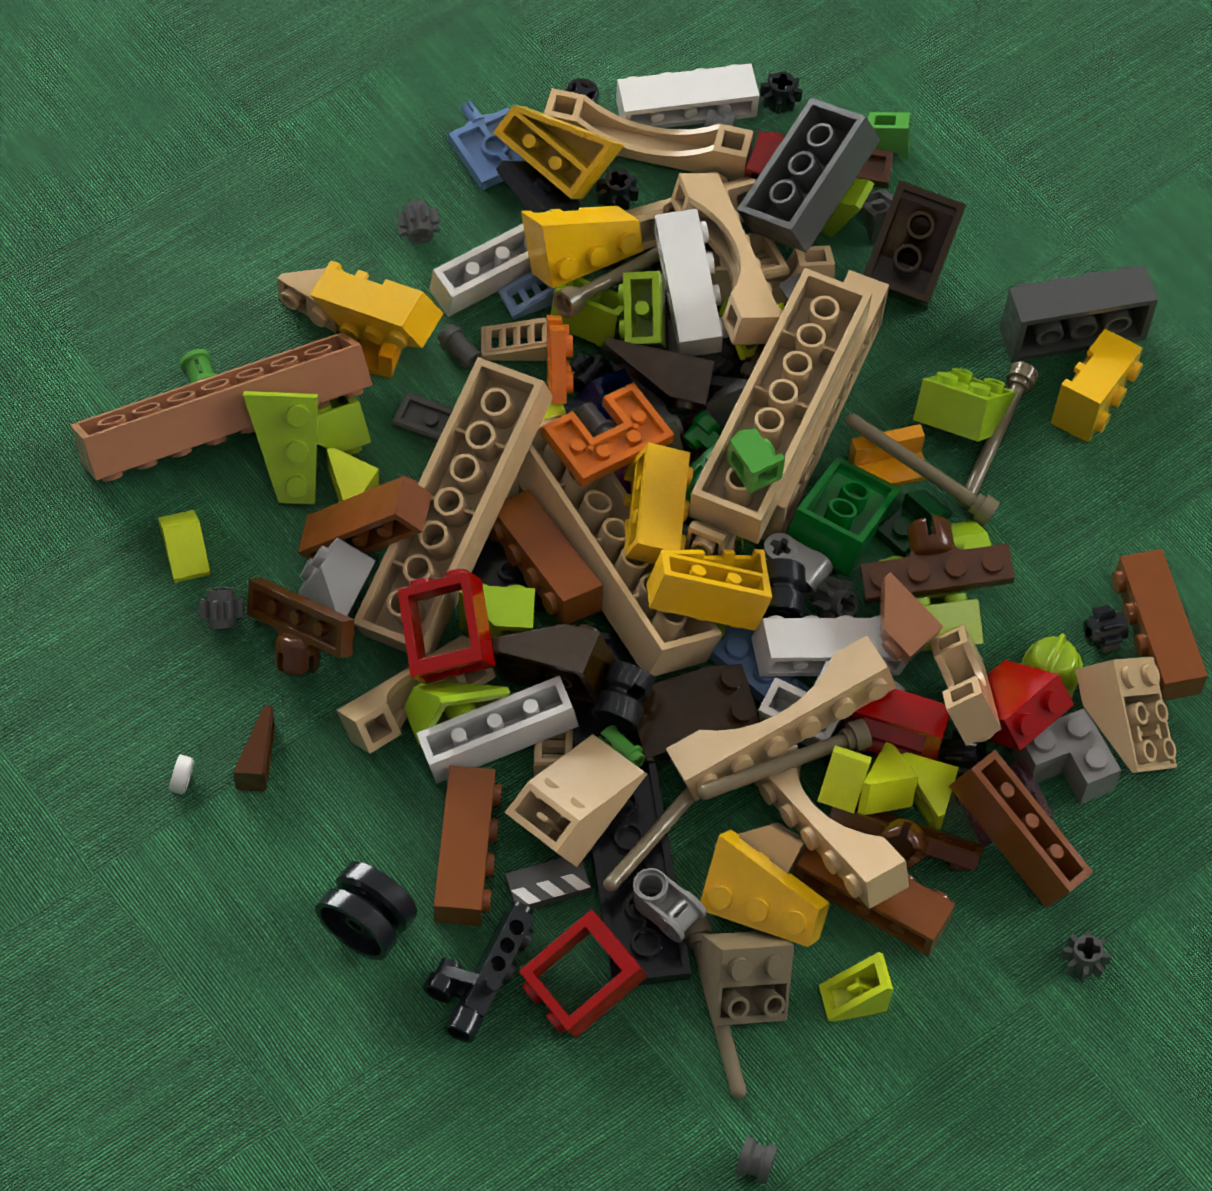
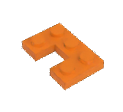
M546 315L547 387L553 396L552 404H567L566 394H573V371H571L569 360H566V357H573V336L569 335V324H562L561 315Z
M634 382L603 397L602 406L618 425L606 432L593 437L573 411L542 425L541 435L581 487L630 464L648 442L662 446H668L673 443L675 434Z

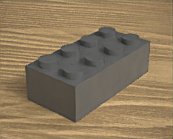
M810 98L737 208L738 213L753 233L807 253L880 142V138L866 116Z
M1146 265L1136 267L1124 266L1117 270L1100 273L1089 272L1082 276L1070 278L1057 277L1050 281L1035 284L1022 283L1009 288L1000 331L1011 363L1088 350L1104 329L1131 342L1146 340L1158 303V297Z

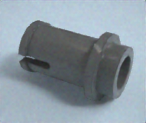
M453 324L448 325L438 336L440 347L443 350L448 349L465 370L471 369L477 358H481L482 353L463 335L464 330L461 327H455Z
M587 402L577 410V417L593 437L616 427L612 420H607L593 402Z

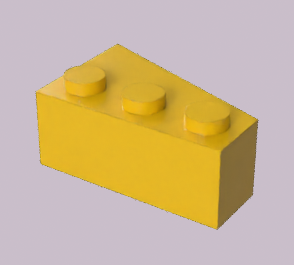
M516 105L512 106L493 132V134L570 199H584L625 145L528 107Z
M619 206L579 208L577 211L550 209V212L534 213L531 210L521 211L531 272L552 289L644 251L639 220Z
M329 262L309 295L340 326V332L345 333L355 341L363 339L379 345L384 342L394 344L400 348H406V346L423 348L444 314L423 291L388 279L382 285L367 280L369 277L367 272L358 270L355 275L346 273L341 268L340 263Z
M1104 329L1087 351L1086 355L1088 356L1083 363L1078 362L1073 372L1076 374L1072 381L1065 379L1061 384L1051 424L1088 443L1096 431L1102 433L1111 417V414L1108 413L1112 406L1116 408L1120 406L1127 392V389L1124 388L1128 380L1134 383L1142 370L1143 363L1139 362L1143 347Z
M648 442L625 469L624 480L631 482V494L626 493L624 496V505L631 507L630 519H626L624 522L626 558L655 564L661 550L685 549L686 535L682 534V528L690 508V502L685 500L686 489L689 488L693 477V468L689 467L690 452Z
M754 549L752 555H736L734 550H723L721 555H705L703 550H661L646 584L650 609L757 631L772 599L764 549Z
M732 829L720 834L700 900L707 913L806 947L817 942L822 933L830 902L791 873L788 874L770 861L771 858L763 852L755 850Z

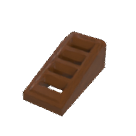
M272 706L263 707L234 769L235 788L238 790L259 792L267 790L276 727Z

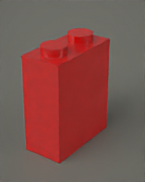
M1004 660L987 674L1002 729L987 741L1021 751L1068 711L1074 703L1059 674Z

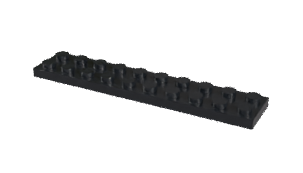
M616 631L601 633L616 661L638 666ZM569 697L579 725L573 728L574 747L592 734L605 739L601 733L610 725L598 720L591 714L594 704ZM617 728L634 746L638 745L634 731ZM656 761L643 762L639 768L647 773L646 777L591 848L601 919L649 975L639 985L690 980L691 967L686 938L680 943L673 941L656 924L640 913L634 904L633 882L640 871L648 868L658 869L676 883L668 832L616 891L608 892L603 886L605 878L664 813ZM648 888L642 892V894L649 897L660 893L655 888ZM607 953L612 980L622 970Z

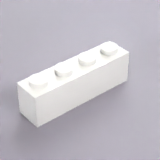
M732 64L726 67L699 68L692 71L665 72L659 75L631 76L625 79H617L616 103L619 116L652 127L668 128L705 123L709 109L716 110L719 115L723 116L729 113L735 114L736 119L757 117L759 92L752 64Z
M697 209L655 215L654 233L662 274L665 277V289L677 351L679 354L689 356L721 352L722 339L728 338V333L722 321L723 316L719 317L717 306L722 304L720 288L718 284L712 285L710 275L715 274L712 252L706 253L704 243L709 242L706 221L700 222Z
M523 224L433 270L429 290L448 317L492 295L504 286L531 272Z
M814 615L803 618L770 616L761 620L757 631L751 637L760 677L819 676L826 660L830 662L833 654L866 635L887 664L891 675H900L907 665L901 659L894 660L882 647L884 641L880 638V615L872 618H854L850 615L837 618H819Z
M557 676L416 734L436 783H440L448 779L449 765L477 768L576 728L579 725L560 676Z

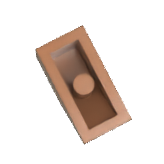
M890 572L881 584L880 638L884 641L882 647L890 657L896 661L901 659L907 664L940 633L943 626Z

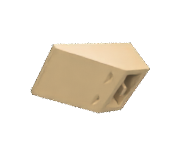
M1153 657L1113 659L1075 669L1083 707L1132 773L1177 768L1175 759L1176 747L1170 736L1167 722L1168 710L1162 699L1159 685L1160 673Z
M592 734L528 781L505 813L556 853L578 867L646 777L647 773Z

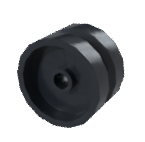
M351 861L336 878L337 889L331 888L326 891L316 904L315 912L324 927L344 945L370 959L382 960L386 958L397 943L396 933H402L407 930L416 918L417 906L410 895L388 875L363 862Z

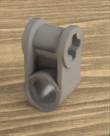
M785 533L771 534L765 540L763 549L766 560L786 558L798 561L806 568L805 591L802 594L805 599H812L817 586L823 584L832 572L833 565L831 561L822 553L810 549ZM783 543L786 545L785 551L782 550Z
M648 868L637 873L634 878L633 895L636 909L656 924L673 941L680 943L685 938L684 932L697 918L703 919L706 916L707 911L704 905L693 894L682 889L668 878L662 871ZM648 888H655L660 891L658 895L653 897L642 894Z

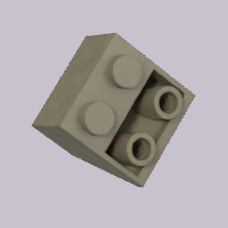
M762 931L703 934L699 975L712 1024L722 1026L787 1021L794 945L786 939Z

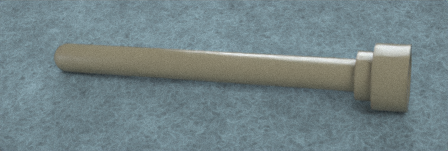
M655 247L580 288L577 286H567L557 291L553 298L557 311L565 318H570L581 312L586 304V300L622 282L623 273L640 272L659 262L658 248Z
M1013 363L1007 375L1008 387L1010 390L1016 391L1015 397L993 436L986 439L965 484V488L977 495L1022 394L1032 390L1038 379V371L1028 363ZM959 501L961 507L969 508Z
M854 413L847 415L845 423L848 427L969 507L968 512L973 515L972 519L982 526L986 525L998 508L1000 502L989 494L986 497L981 493L978 496L858 415Z
M862 718L848 722L838 735L701 785L697 790V795L702 800L711 799L829 755L833 752L835 745L848 750H854L855 752L872 747L870 730Z
M687 787L605 878L603 886L606 891H616L695 800Z
M708 917L703 919L697 918L685 931L686 944H688L689 949L694 950L698 969L702 935L713 934ZM713 1024L731 1095L735 1099H743L747 1094V1089L730 1025L715 1026Z

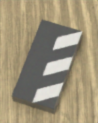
M560 858L505 873V881L512 902H521L531 909L591 893V886L583 862L576 867L565 858Z

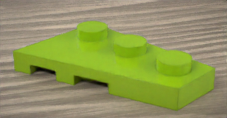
M244 391L245 403L278 503L316 504L318 394Z

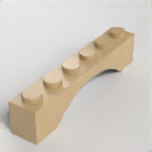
M551 88L544 111L546 115L625 144L617 154V156L695 173L717 171L728 180H736L744 177L745 169L751 156L753 130L724 124L689 130L652 127L618 116L596 104L586 95Z
M679 173L671 197L675 212L691 209L698 210L700 222L706 221L709 235V242L707 243L721 258L730 277L732 292L722 321L732 344H766L782 314V310L777 306L772 295L771 285L763 275L760 260L754 255L750 238L745 234L740 223L739 213L734 210L730 201L728 189L724 187L718 173Z
M866 635L833 654L826 670L816 684L800 700L781 713L760 723L738 729L719 731L698 730L666 748V751L693 799L697 801L700 799L697 795V790L701 785L782 755L790 747L806 738L814 737L822 729L840 719L851 716L854 711L868 703L883 698L888 692L895 689L896 685L887 664Z
M798 746L790 747L782 755L798 750ZM801 765L754 782L768 805H775L786 825L797 829L807 848L811 851L816 850L822 857L828 871L831 874L837 873L844 881L850 895L853 898L859 897L869 909L909 887L906 860L884 837L865 834L847 828L827 817L811 802L800 783Z

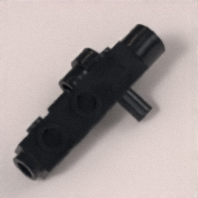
M512 902L510 908L503 913L474 972L463 970L458 962L450 958H442L435 972L429 973L422 987L428 996L444 1003L451 1002L453 996L460 998L444 1027L445 1031L453 1038L465 1043H472L483 1023V1017H485L498 989H500L502 983L507 984L515 973L517 964L513 962V959L518 950L523 951L527 947L534 934V931L529 927L535 917L532 916L533 910L521 902Z

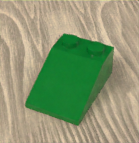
M837 456L796 509L787 535L810 549L822 553L831 561L834 570L841 571L849 576L874 538L877 529L881 526L897 499L901 488Z

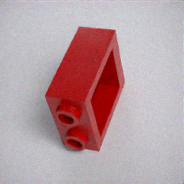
M454 569L446 572L443 578L435 580L419 578L412 580L410 586L397 589L411 678L423 684H428L496 667L482 579L466 569ZM462 590L471 647L426 658L418 601Z
M893 689L883 698L868 703L854 711L851 716L845 718L843 728H845L846 723L862 718L867 724L872 737V747L868 748L867 752L878 756L885 743L888 742L893 744L901 754L908 752L937 761L950 715L944 703Z
M592 909L519 971L527 981L522 985L526 993L536 1004L543 1000L551 1010L546 1017L561 1034L567 1030L576 1038L649 976ZM591 933L622 971L574 1013L569 1015L539 977Z

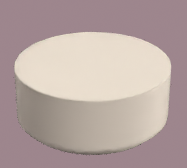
M181 754L178 756L169 785L170 792L180 795L185 794L193 771V758Z

